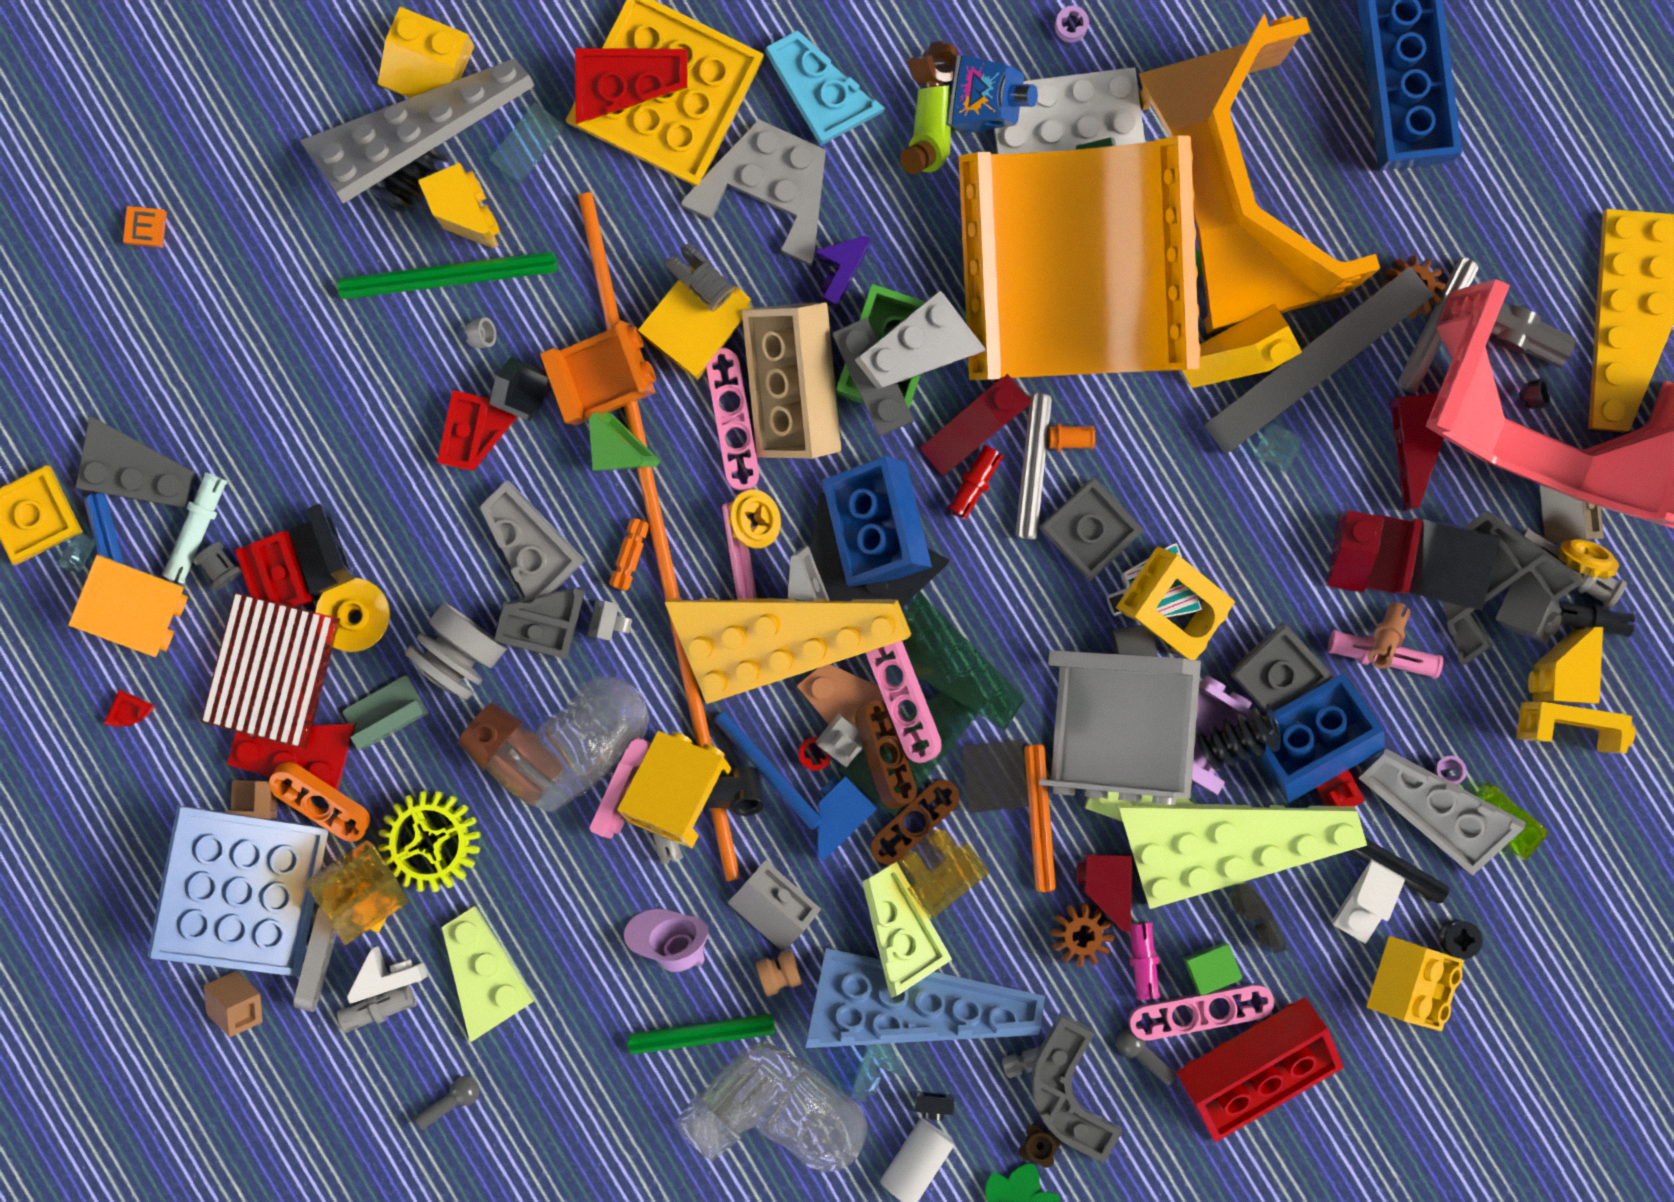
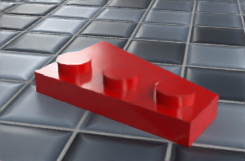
M575 48L577 125L688 88L687 49Z

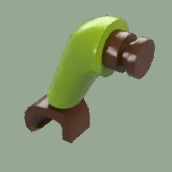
M943 41L930 43L923 56L907 60L912 78L919 86L924 85L925 87L918 89L913 138L910 140L909 147L904 149L900 155L902 167L910 174H917L921 171L934 172L943 166L950 155L951 126L947 125L950 107V85L943 86V82L953 80L956 56L959 55V52L954 45L944 43Z

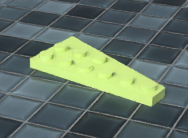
M1117 803L1150 909L1367 845L1355 806L1285 808L1284 805H1270V808L1225 804L1166 806L1164 804L1151 803V806H1131V803Z

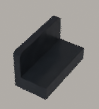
M320 503L306 509L310 521L289 530V535L308 588L314 596L354 580L333 519Z

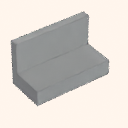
M767 860L758 867L728 902L732 908L782 952L804 932L821 910L819 906Z

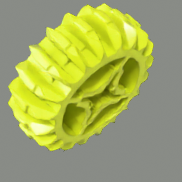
M421 791L419 794V804L412 795L406 796L405 802L408 809L396 803L393 809L399 817L396 818L391 815L384 817V821L393 826L392 830L382 829L379 831V836L389 838V843L378 846L379 851L390 850L391 857L385 858L382 861L383 865L387 866L395 862L398 867L390 875L396 878L404 872L406 876L403 879L402 885L405 887H409L414 879H417L416 890L418 892L425 890L427 881L430 883L432 892L439 891L440 879H442L447 888L453 887L454 880L451 874L453 873L458 879L462 880L467 875L460 866L464 865L472 868L476 864L473 859L467 857V853L477 854L480 852V847L469 845L470 840L481 837L478 831L468 832L467 827L474 825L477 822L476 818L472 817L464 821L461 816L468 811L467 805H462L455 811L453 807L456 804L457 798L450 796L446 803L442 804L443 792L440 791L435 792L432 802H430L428 792ZM431 810L445 815L453 824L438 829L430 823L429 819H425L422 811ZM412 817L415 837L409 845L402 848V831L408 820ZM426 831H429V836L446 834L437 839L438 841L433 844V852L430 851V847L414 850V847L422 844V841L426 839ZM458 834V851L454 860L448 866L445 861L447 857L444 852V846L447 840ZM416 854L424 855L430 864H434L437 872L422 871L414 867L407 858Z

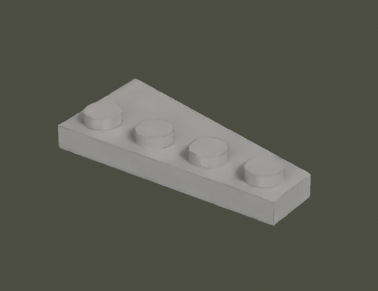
M1386 748L1359 776L1361 781L1472 876L1525 828L1526 822Z

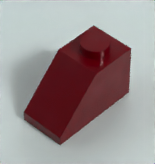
M1350 510L1338 515L1326 582L1327 587L1364 593L1378 556L1385 517Z
M1083 853V862L1076 863V883L1082 884V891L1119 929L1124 932H1131L1132 856L1129 854Z

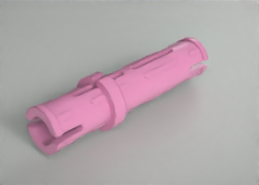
M1333 630L1328 641L1327 651L1331 654L1335 653L1359 659L1360 664L1368 665L1370 663L1368 661V654L1373 647L1375 639L1374 636L1370 635L1362 638ZM1399 647L1396 648L1395 657H1393L1392 664L1389 667L1436 679L1442 670L1443 656Z

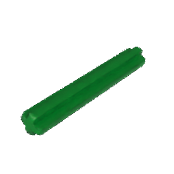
M763 1014L631 1033L627 1037L628 1050L630 1054L635 1055L772 1035L775 1033L774 1017L772 1014Z

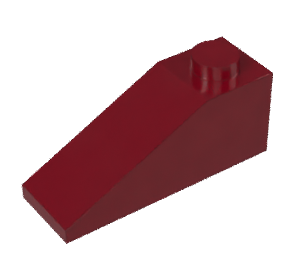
M1006 374L919 449L943 477L1027 409L1031 401L1013 379Z
M1439 393L1398 397L1390 402L1404 511L1420 507L1444 437L1426 427Z

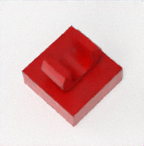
M1349 770L1314 788L1323 806H1357L1365 801Z

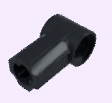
M746 766L736 768L728 775L720 774L703 808H731L733 813L739 816H752L760 813L765 808L761 773L754 767Z

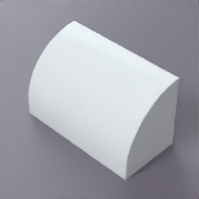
M920 1118L882 1176L881 1184L901 1202H918L954 1147L952 1137L923 1118Z

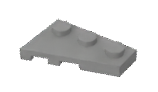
M505 481L480 506L499 548H502L510 564V571L516 583H519L526 598L555 592L586 561L510 481Z

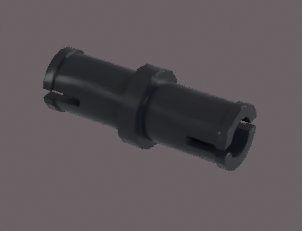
M1559 601L1562 610L1561 624L1580 628L1603 627V632L1619 634L1625 637H1630L1634 631L1635 625L1628 624V622H1635V616L1632 613L1626 614L1604 610L1602 605L1592 604L1588 607Z

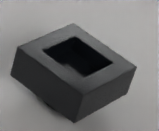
M915 1091V1112H922V1118L944 1120V1115H953L955 1101L953 1094Z

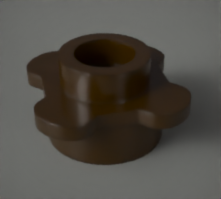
M1031 1124L1026 1129L1027 1138L1024 1145L1019 1147V1155L1024 1160L1032 1159L1040 1163L1044 1168L1050 1167L1054 1163L1056 1147L1060 1146L1062 1141L1052 1132L1049 1133L1041 1130L1038 1124ZM1039 1142L1044 1144L1042 1149L1037 1148Z

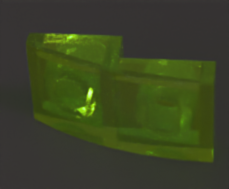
M1486 781L1475 796L1526 822L1525 828L1506 847L1522 860L1527 861L1549 832L1526 810L1517 807L1494 784Z

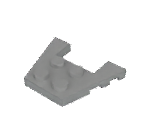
M758 120L707 173L699 186H695L682 200L681 207L712 221L727 187L796 217L781 253L812 267L826 150L762 120Z

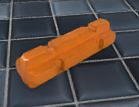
M632 518L629 521L626 530L628 536L623 539L615 563L618 567L616 571L612 572L609 581L612 587L623 591L629 589L633 578L630 576L631 572H635L644 545L641 543L642 539H646L649 530L647 522Z

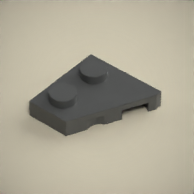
M576 587L504 602L494 641L567 659L585 588Z

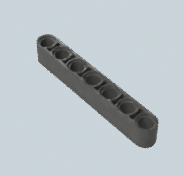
M1410 266L1303 348L1301 354L1286 361L1203 425L1225 455H1227L1434 295Z

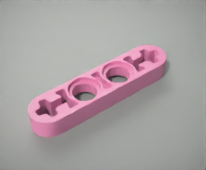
M721 348L706 368L726 478L733 489L744 492L753 489L757 485L759 468L740 363L733 351ZM725 356L727 362L734 363L733 367L728 368L730 382L737 379L738 385H724L715 389V383H723L720 371L713 370V365L718 364L719 357ZM733 392L739 396L740 405L736 411L726 412L720 408L719 399L724 393ZM733 428H740L747 435L746 443L740 448H731L725 441L727 432ZM750 451L751 458L743 457L746 470H753V476L748 477L747 484H741L739 479L732 478V474L738 472L737 460L734 459L729 462L728 455L739 456Z
M899 641L865 652L905 754L910 760L917 763L934 759L941 751V739L903 642ZM892 653L895 654L896 658L885 660L884 662L881 661V657ZM891 665H897L902 670L903 680L898 686L890 683L887 678V670ZM904 700H910L916 706L917 714L912 721L905 719L901 714V704ZM922 723L923 728L917 729L913 732H909L908 727H913ZM920 739H927L929 742V747H926L925 751H918L916 748V744L920 742Z
M1247 984L1216 990L1203 996L1195 994L1137 1006L1128 1017V1025L1137 1038L1155 1040L1262 1019L1271 1013L1274 1007V998L1272 993L1264 986ZM1254 991L1260 997H1265V1002L1259 1005L1260 1010L1255 1011L1252 1006L1248 1005L1239 1007L1242 1015L1237 1016V1005L1232 997L1233 995L1238 994L1240 1002L1252 999V992ZM1216 998L1226 999L1229 1004L1228 1014L1221 1019L1213 1018L1209 1012V1005ZM1180 1005L1189 1006L1193 1012L1191 1022L1185 1026L1176 1025L1172 1019L1174 1009ZM1165 1008V1019L1170 1027L1169 1029L1163 1030L1164 1024L1162 1022L1151 1024L1149 1032H1145L1142 1027H1136V1022L1142 1020V1013L1146 1012L1150 1018L1162 1017L1159 1009Z

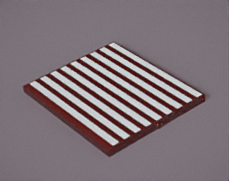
M234 592L201 722L248 734L253 739L259 737L307 750L340 618L293 607L289 602L282 604Z

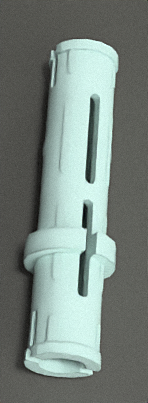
M207 472L204 473V478L194 501L188 503L186 509L190 511L161 575L174 581L177 580L179 583H185L186 576L211 519L215 520L217 512L214 510L225 485H227V480Z

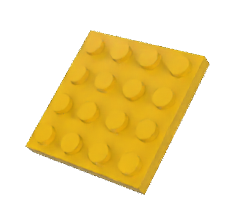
M626 0L602 48L687 49L688 88L578 125L576 124L575 100L566 118V122L693 186H699L764 60V54L655 0Z

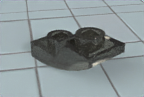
M1245 882L1234 884L1235 891L1230 893L1233 909L1236 914L1241 913L1242 918L1247 921L1259 920V924L1254 925L1259 945L1261 947L1266 946L1267 951L1273 954L1288 950L1276 919L1261 897Z

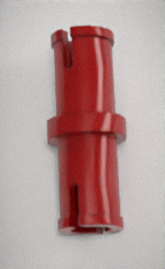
M983 445L970 471L964 472L961 480L963 482L946 508L949 512H952L953 515L962 520L968 519V515L981 493L986 494L990 486L987 483L1000 461L1003 460L1004 456L1002 454H998L997 450Z

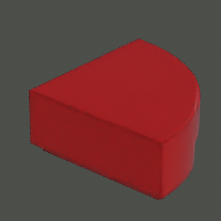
M119 689L103 724L115 727L135 725L147 718L156 705Z

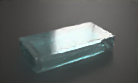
M534 103L489 160L520 185L564 130L565 126L537 103Z

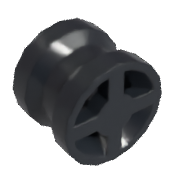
M1458 919L1449 920L1439 930V945L1444 952L1456 958H1472L1478 954L1482 947V934L1478 927L1470 922Z

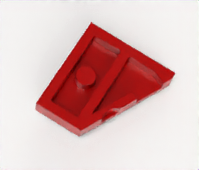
M452 390L437 464L474 471L518 416L490 405L491 398Z

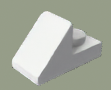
M1371 859L1333 918V925L1366 944L1381 919L1388 921L1391 917L1405 879Z
M379 946L372 948L348 995L349 1003L351 1004L423 980L428 977L424 963L413 965L411 959L389 966L391 973L388 974Z

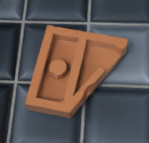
M831 664L819 667L797 685L828 725L840 713L856 726L855 713L858 708L873 700H880L885 703L878 685Z

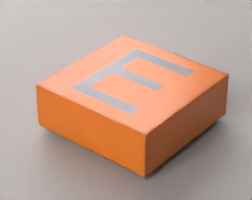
M127 206L123 243L126 245L163 248L167 212L164 209Z

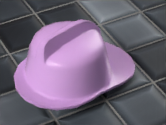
M652 909L634 916L629 921L624 931V940L628 948L638 955L656 960L668 971L682 972L693 966L703 965L705 960L703 955L704 944L709 933L708 926L700 918L670 910Z

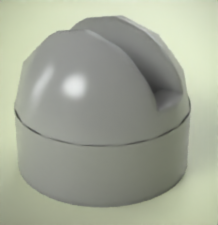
M489 318L475 319L466 325L464 329L468 336L466 342L471 347L481 349L495 344L496 329Z

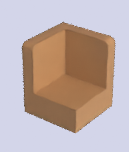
M234 780L232 782L231 810L225 812L263 819L277 818L278 798L270 791L269 780Z
M232 972L204 985L207 1015L229 1038L263 1022L260 993L239 972Z

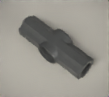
M1503 303L1490 334L1495 337V342L1508 350L1517 353L1526 352L1555 367H1563L1574 349L1576 338L1541 322L1540 316L1529 309L1517 305L1508 306Z

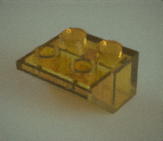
M368 840L303 882L344 945H347L409 903L394 874L376 847Z

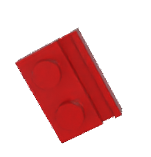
M288 531L276 533L243 548L235 549L251 598H253L254 608H256L258 600L264 601L259 620L265 619L269 603L275 604L273 616L278 614L280 605L285 606V611H288L291 608L312 602Z

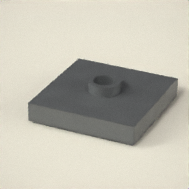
M1094 476L1039 527L1043 534L1089 582L1144 531Z
M1281 622L1228 672L1265 714L1266 704H1269L1273 711H1276L1334 677L1284 622Z

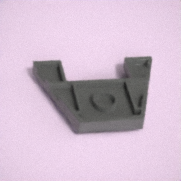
M1490 511L1484 512L1463 527L1465 529L1495 534L1500 537L1484 603L1530 571L1554 602L1585 582L1582 576ZM1442 601L1448 619L1447 625L1458 649L1457 656L1463 666L1492 647L1493 644L1471 616V612L1476 609Z

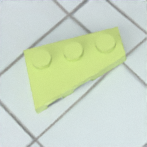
M897 862L888 865L862 881L890 998L898 996L952 960Z

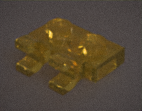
M937 829L926 838L931 846L944 858L930 871L916 852H908L898 860L904 871L915 881L907 890L929 919L936 917L990 873L968 843H963L957 848L945 829Z

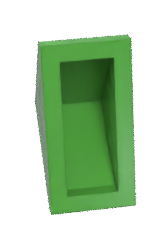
M593 412L589 417L593 471L657 467L661 462L612 413Z

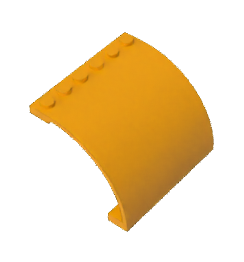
M1173 136L1150 142L1078 150L1015 154L976 152L959 156L966 324L986 349L982 353L968 357L969 380L1001 379L1006 374L1011 378L1200 369L1199 357L1201 348L1198 338L1199 307L1197 304L1196 287L1198 271L1195 261L1196 229L1194 227L1193 209L1195 193L1192 184L1193 152L1191 149V136Z

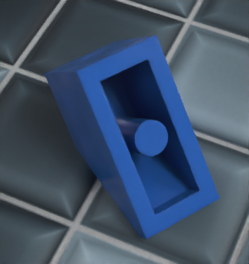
M834 776L819 791L824 796L819 801V816L822 822L818 825V856L822 861L877 809L846 776L841 780Z

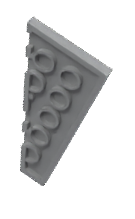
M514 58L300 140V142L344 204L535 85L529 74Z

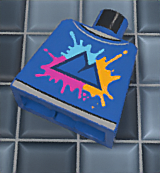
M957 55L947 125L964 133L1014 126L1018 122L1020 107H1034L1038 98L1037 88L1034 84H1023V72L1009 65L965 55Z

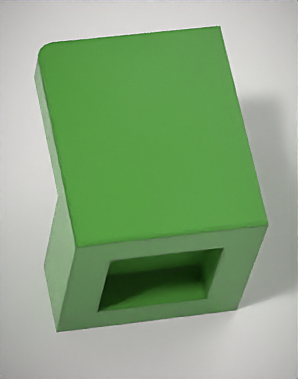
M1225 941L1182 957L1195 991L1201 996L1242 979L1230 945Z

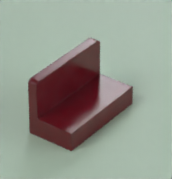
M1378 515L1385 517L1378 556L1365 589L1395 595L1407 594L1410 591L1423 520L1415 518L1404 520Z

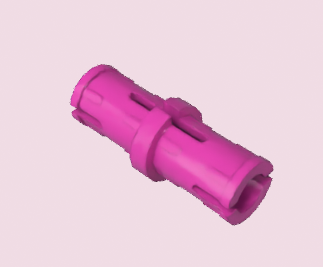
M1152 922L1131 923L1130 937L1133 957L1129 958L1130 966H1134L1137 1000L1160 997L1156 964L1160 962L1159 955H1155Z

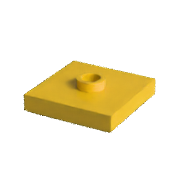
M46 465L0 488V541L12 565H18L83 533L51 466Z

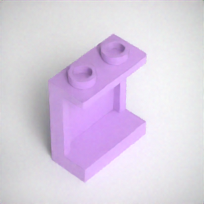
M1205 676L1203 681L1199 680L1196 728L1199 727L1207 736L1209 735V723L1213 722L1221 731L1223 730L1224 718H1228L1233 726L1238 725V713H1242L1246 719L1252 720V710L1249 709L1251 702L1234 692L1228 696L1223 692L1226 686L1209 676ZM1195 733L1192 782L1218 795L1225 782L1214 775L1216 770L1211 767L1203 756Z

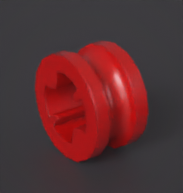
M818 737L808 738L799 748L800 762L809 770H821L831 760V755L827 752L826 758H820L822 763L817 765L812 764L811 758H805V749L810 750L809 744L816 743L815 741Z

